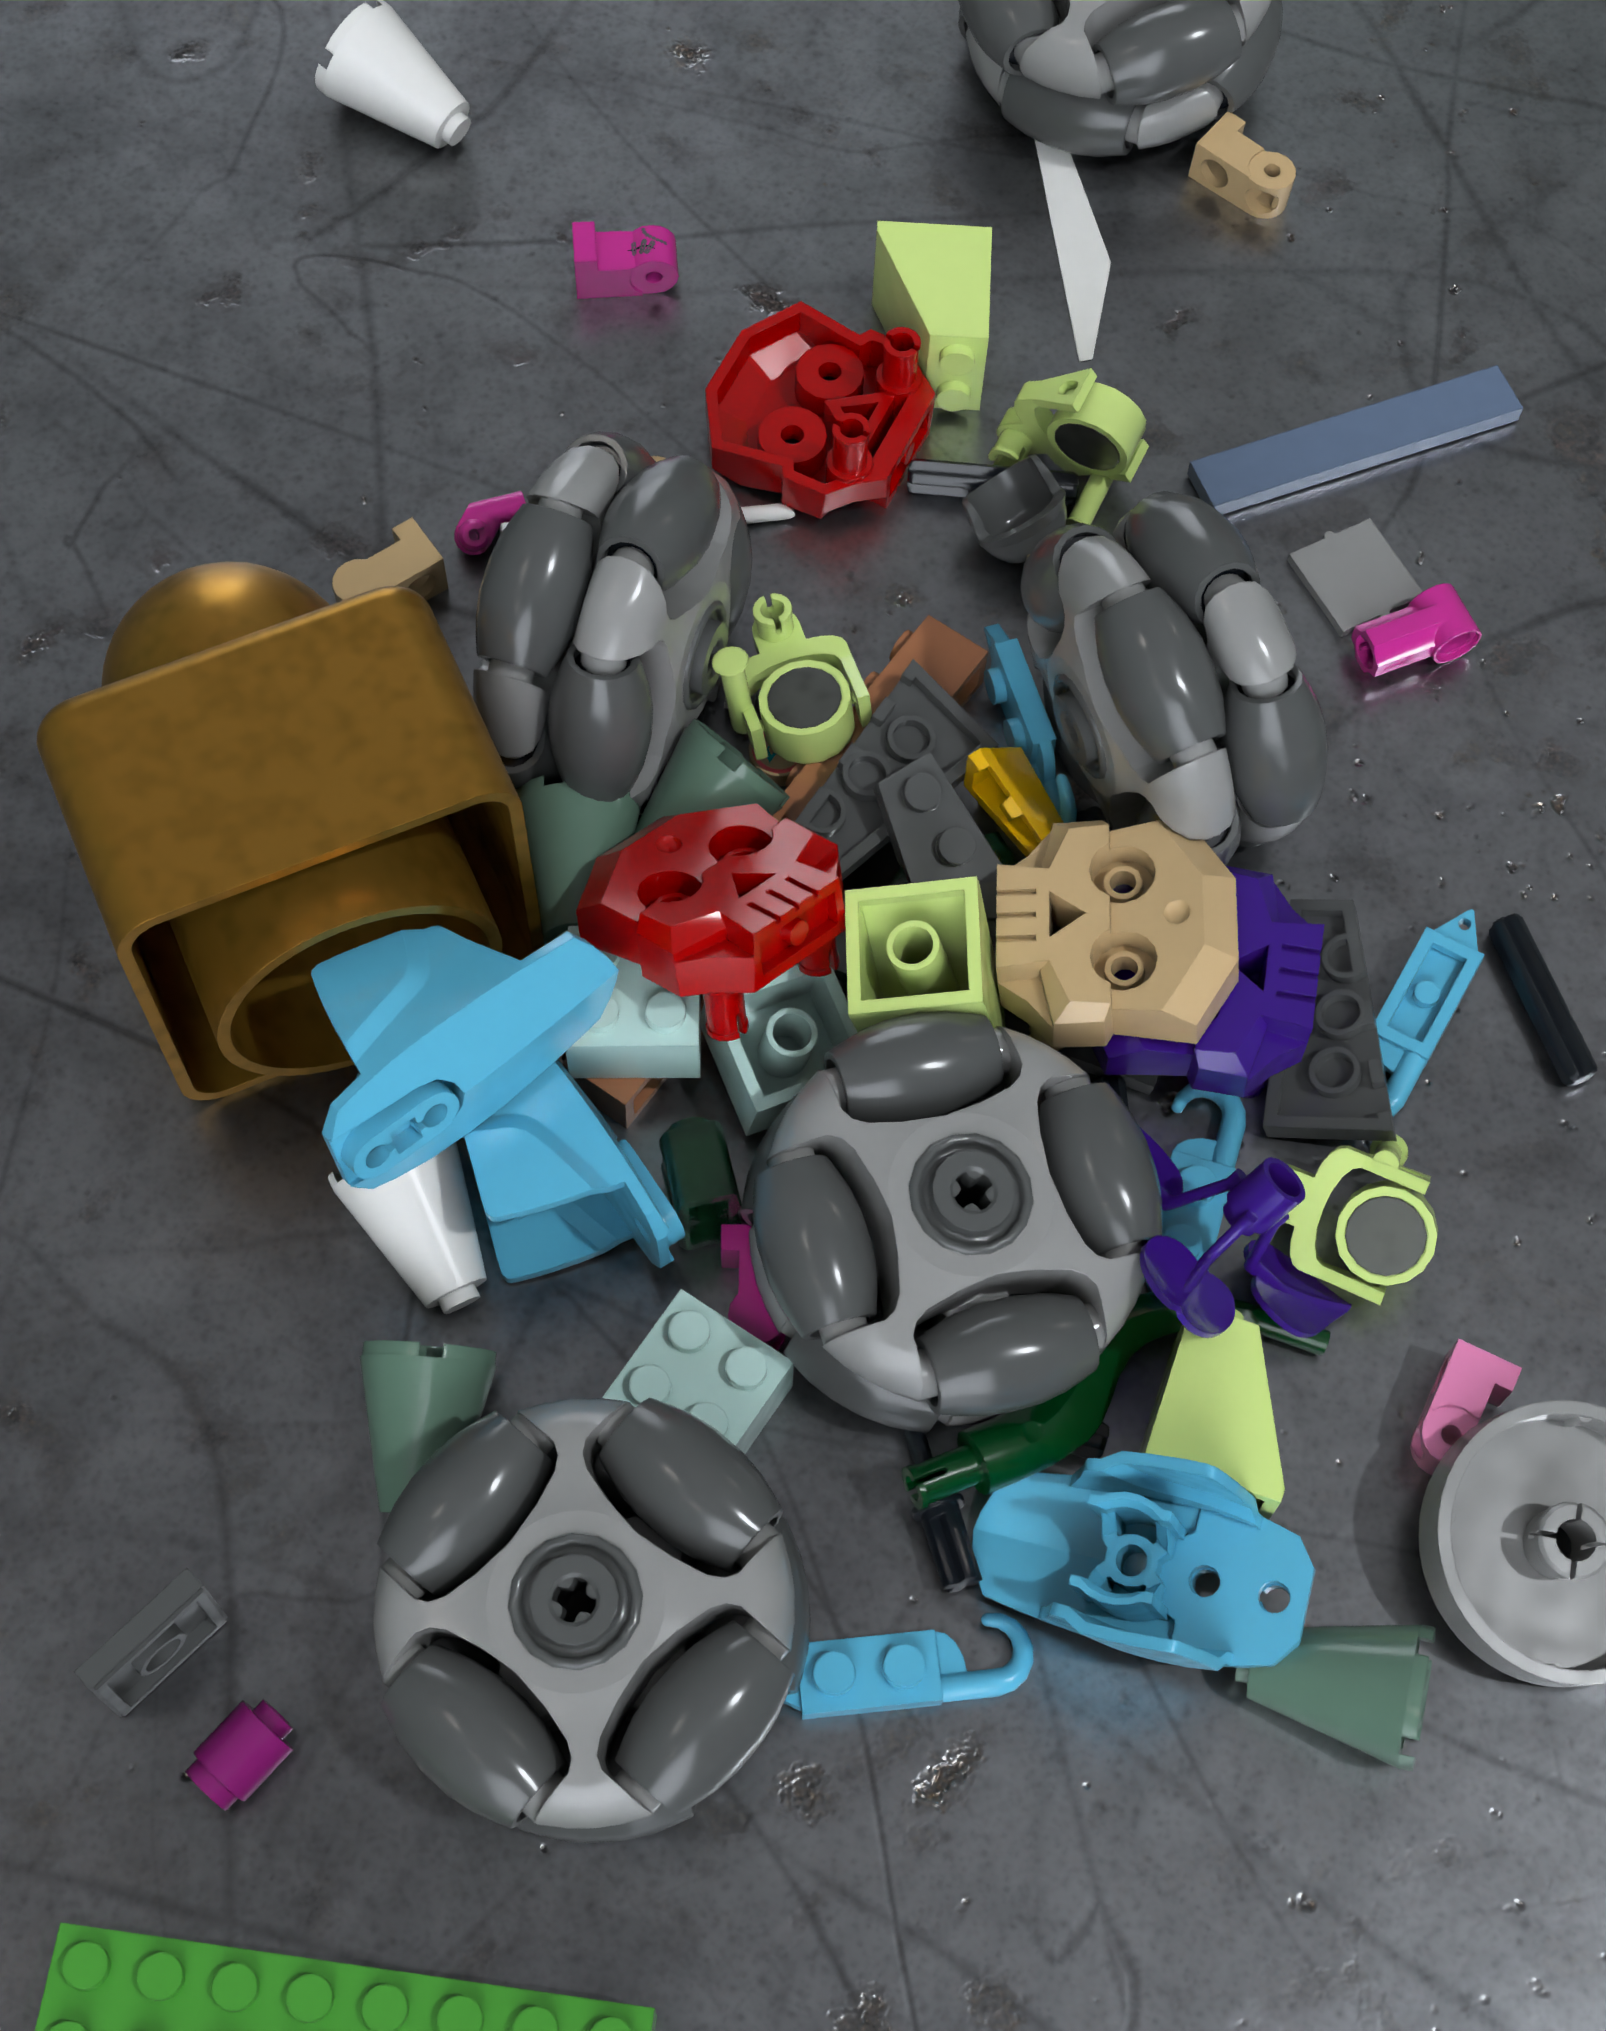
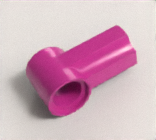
M1443 583L1428 588L1417 595L1407 608L1355 626L1351 639L1354 644L1355 658L1362 671L1376 677L1432 657L1436 663L1455 660L1476 646L1481 639L1482 633L1454 586L1449 583Z

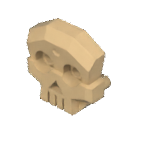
M1103 820L1055 823L1051 832L1026 858L1014 866L997 864L996 974L1000 1005L1029 1024L1030 1037L1050 1046L1056 1051L1064 1047L1107 1046L1113 1034L1192 1044L1199 1042L1238 983L1239 978L1236 878L1204 840H1189L1173 831L1161 820L1109 831V824ZM1122 884L1130 885L1134 888L1128 893H1117L1113 890ZM1125 969L1134 972L1135 976L1128 980H1120L1114 974Z

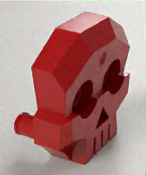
M802 301L741 330L705 388L706 422L712 469L740 486L781 493L782 504L820 519L829 511L857 501L870 500L887 509L897 491L898 485L900 486L907 474L910 461L916 458L917 451H920L930 433L936 393L918 364V355L921 348L919 335L907 327H895L889 330L886 335L872 329L859 335ZM831 376L836 379L829 381L823 379V377ZM796 439L800 442L790 444L786 443L785 440Z
M757 803L663 816L596 858L576 909L580 937L586 939L599 950L640 964L643 977L680 997L703 994L707 1035L718 1041L736 1040L740 1038L739 1032L746 1034L749 1028L744 993L757 992L797 963L802 973L812 977L826 976L832 973L831 968L835 970L839 968L840 957L837 951L836 936L845 931L846 927L838 845L788 818L779 822Z

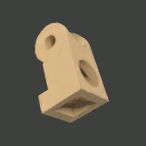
M1226 112L1196 143L1188 177L1249 215L1261 219L1277 217L1283 213L1287 206L1296 177V168L1287 156L1278 152H1267L1262 146L1243 135L1246 122L1235 114Z
M413 517L392 528L394 544L368 559H354L345 562L336 570L332 580L336 603L385 586L409 588L419 593L427 601L448 589L444 559Z

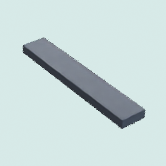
M1495 365L1190 461L1187 474L1200 499L1223 515L1518 421L1523 406L1499 366Z

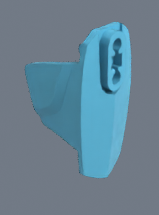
M439 925L425 929L400 930L317 964L311 972L317 993L338 1037L359 1072L356 1079L330 1104L322 1130V1136L341 1177L351 1187L374 1189L432 1159L473 1131L551 1066L601 1018L615 987L619 972L618 968L604 953L586 939L568 931L524 959L518 960L468 940Z
M559 1059L506 1105L464 1136L502 1277L506 1282L516 1283L573 1266L602 1255L620 1243L632 1238L651 1263L657 1267L662 1268L675 1260L669 1251V1246L685 1237V1231L678 1215L631 1145L625 1139L617 1141L616 1134Z
M1120 1451L1101 1459L1087 1458L1084 1465L1073 1475L1037 1472L993 1492L981 1510L973 1528L972 1548L982 1576V1581H979V1585L985 1597L1046 1623L1084 1635L1111 1648L1158 1662L1218 1671L1222 1667L1255 1668L1275 1666L1301 1643L1316 1571L1304 1543L1299 1535L1263 1517L1258 1511L1256 1498L1238 1482L1215 1466L1188 1459L1130 1451ZM1206 1573L1217 1575L1220 1579L1218 1590L1208 1597L1199 1596L1195 1590L1197 1579ZM1282 1589L1289 1594L1290 1602L1283 1611L1271 1613L1265 1609L1264 1604L1260 1601L1261 1593L1268 1594L1271 1590Z

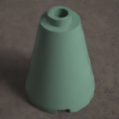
M694 718L688 727H685L637 823L635 833L663 816L755 803L773 816L783 808L782 806L790 796L760 768L756 769L747 761L740 751L711 728Z
M544 775L531 779L518 788L517 794L522 802L542 934L547 944L568 931V926H578L576 909L596 858L635 834L639 818V804L630 797V791L624 797L613 802L597 801L576 792L565 781L544 786Z
M374 1340L363 1342L360 1364L379 1512L390 1513L410 1479L434 1452L459 1431L481 1419L497 1369V1352L452 1344H443V1347L425 1346L415 1341Z
M1422 1624L1304 1627L1300 1645L1277 1665L1272 1667L1236 1668L1235 1681L1247 1684V1699L1398 1769L1413 1772L1416 1757L1402 1753L1405 1738L1420 1741L1432 1660H1429V1656L1419 1654L1420 1640L1435 1643L1436 1627Z

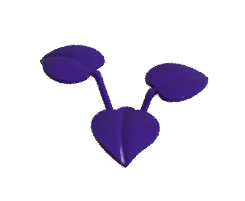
M1141 1129L1157 1170L1162 1196V1210L1170 1211L1229 1191L1227 1193V1202L1223 1206V1213L1231 1227L1198 1261L1186 1246L1169 1236L1157 1235L1152 1237L1144 1244L1140 1252L1139 1262L1141 1270L1149 1287L1168 1309L1176 1311L1178 1320L1188 1331L1202 1338H1213L1222 1334L1232 1324L1235 1317L1234 1297L1229 1288L1215 1275L1210 1273L1208 1269L1241 1235L1251 1236L1254 1233L1260 1235L1257 1240H1251L1244 1247V1269L1253 1276L1251 1291L1257 1303L1281 1328L1300 1338L1313 1337L1350 1310L1352 1304L1343 1300L1315 1277L1299 1271L1292 1264L1288 1256L1270 1244L1278 1228L1289 1219L1288 1213L1305 1199V1189L1300 1178L1286 1163L1277 1158L1269 1157L1247 1176L1244 1171L1238 1168L1225 1179L1183 1193V1179L1179 1170L1164 1150Z

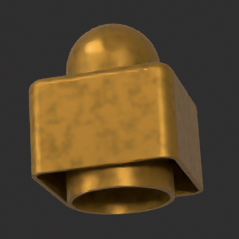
M225 561L187 568L151 587L124 615L113 634L103 665L102 687L59 703L46 714L39 725L37 748L117 957L182 1094L189 1099H217L277 1076L314 1074L354 1065L327 1016L311 976L312 969L317 964L338 954L400 930L425 929L436 925L518 960L524 959L544 946L522 802L430 605L414 590L401 586H385L329 605L328 602L303 582L284 572L248 562Z

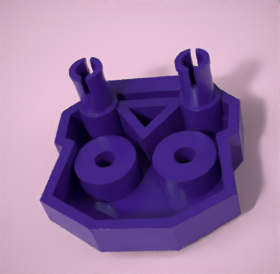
M1226 866L1236 878L1239 951L1238 983L1197 1044L1113 1034L1107 1046L1092 1047L1104 1074L1187 1076L1192 1089L1241 1098L1259 1096L1264 1091L1267 1084L1265 1082L1269 1077L1302 1060L1313 1029L1324 924L1308 923L1296 913L1274 883L1273 874ZM1122 884L1113 890L1117 893H1128L1134 888L1130 885ZM1124 969L1116 972L1114 976L1120 980H1128L1134 977L1135 973Z

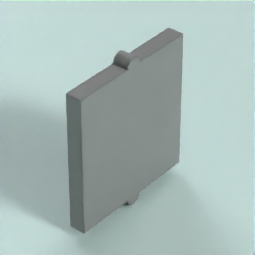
M1370 518L1335 534L1332 531H1327L1324 533L1322 540L1290 553L1287 559L1341 638L1353 633L1354 627L1407 608L1409 603L1423 592Z

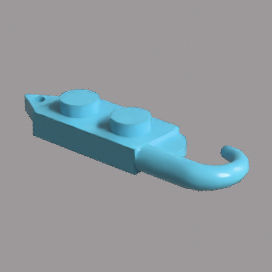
M999 624L984 627V632L991 657V667L984 671V682L991 703L993 705L1000 704L1006 720L1003 721V731L1007 747H1021L1063 822H1076V802L1068 777L1065 774L1056 775L1054 749L1057 738L1017 638L1010 639Z
M1473 909L1464 912L1435 930L1426 927L1376 1018L1384 1070L1391 1074L1387 1081L1393 1117L1405 1105L1485 955L1478 951L1475 912ZM1464 924L1469 929L1463 930L1459 927V925Z
M1187 1084L1176 1094L1171 1105V1109L1175 1113L1182 1112L1187 1103L1196 1098L1212 1100L1219 1106L1222 1113L1216 1140L1205 1138L1187 1139L1177 1144L1171 1153L1170 1159L1179 1170L1183 1179V1193L1225 1179L1236 1170L1235 1166L1246 1129V1110L1240 1097L1192 1089L1190 1084ZM1229 1191L1170 1211L1162 1210V1236H1169L1181 1242L1198 1261L1217 1240L1224 1214L1223 1206L1227 1202V1193ZM1146 1282L1148 1292H1153Z
M985 1613L981 1617V1622L984 1626L998 1628L1006 1633L1011 1640L1013 1650L1010 1660L1004 1666L995 1669L967 1671L963 1654L956 1642L947 1634L937 1632L934 1629L809 1642L807 1659L799 1690L795 1694L787 1695L784 1704L801 1711L802 1720L939 1706L943 1702L999 1697L1015 1691L1027 1679L1033 1666V1644L1026 1629L1016 1619L1002 1613Z

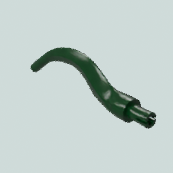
M1153 1292L1139 1294L1136 1304L1124 1325L1106 1349L1099 1355L1097 1370L1068 1391L1041 1404L1000 1414L990 1420L962 1430L958 1433L957 1448L918 1464L902 1468V1480L906 1491L908 1492L915 1488L917 1490V1493L910 1497L914 1506L921 1510L933 1502L972 1486L983 1495L990 1494L1055 1465L1082 1446L1102 1424L1112 1401L1119 1376L1130 1357L1145 1344L1165 1335L1179 1332L1182 1323L1178 1320L1176 1311L1168 1309ZM1234 1299L1235 1309L1242 1313L1244 1320L1259 1325L1261 1335L1319 1356L1325 1353L1330 1339V1331L1324 1329L1316 1336L1300 1338L1281 1328L1260 1306Z

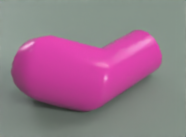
M522 491L470 503L455 528L454 540L457 547L463 553L469 555H479L485 552L496 536L501 523L510 522L522 504L526 503Z

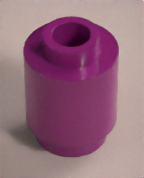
M264 1699L255 1708L242 1700L196 1748L193 1754L197 1759L185 1772L213 1802L227 1811L237 1799L245 1802L294 1750L285 1739L294 1728Z

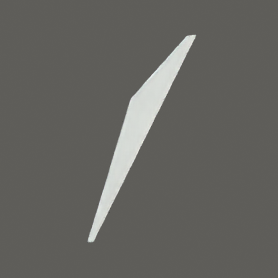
M1035 140L1079 362L1092 360L1111 260L1071 153L1049 147Z

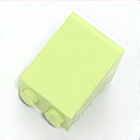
M877 221L872 306L885 332L887 333L895 327H907L919 335L921 348L918 355V364L936 393L933 408H942L947 411H980L989 341L992 227Z
M977 876L844 890L848 1016L857 1032L887 1019L916 1012L937 1011L981 1014L989 1019L993 1028L996 1026L1005 1027L1004 1007L1000 1005L996 959Z
M1235 1309V1317L1232 1324L1222 1334L1213 1338L1196 1336L1183 1325L1181 1326L1170 1351L1139 1453L1188 1459L1219 1468L1256 1498L1259 1513L1269 1520L1281 1504L1285 1486L1260 1327L1257 1324L1244 1320L1242 1313Z

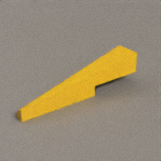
M1021 747L979 748L968 755L963 786L1027 857L1051 832L1053 824L1064 822Z

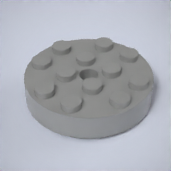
M1549 1400L1531 1403L1496 1415L1470 1429L1451 1446L1435 1468L1422 1501L1419 1518V1552L1423 1574L1434 1603L1447 1625L1471 1652L1488 1665L1518 1680L1541 1686L1579 1687L1606 1683V1408L1572 1400ZM1559 1527L1568 1534L1571 1540L1572 1550L1569 1558H1566L1560 1552L1556 1538L1546 1537L1547 1535L1557 1533Z

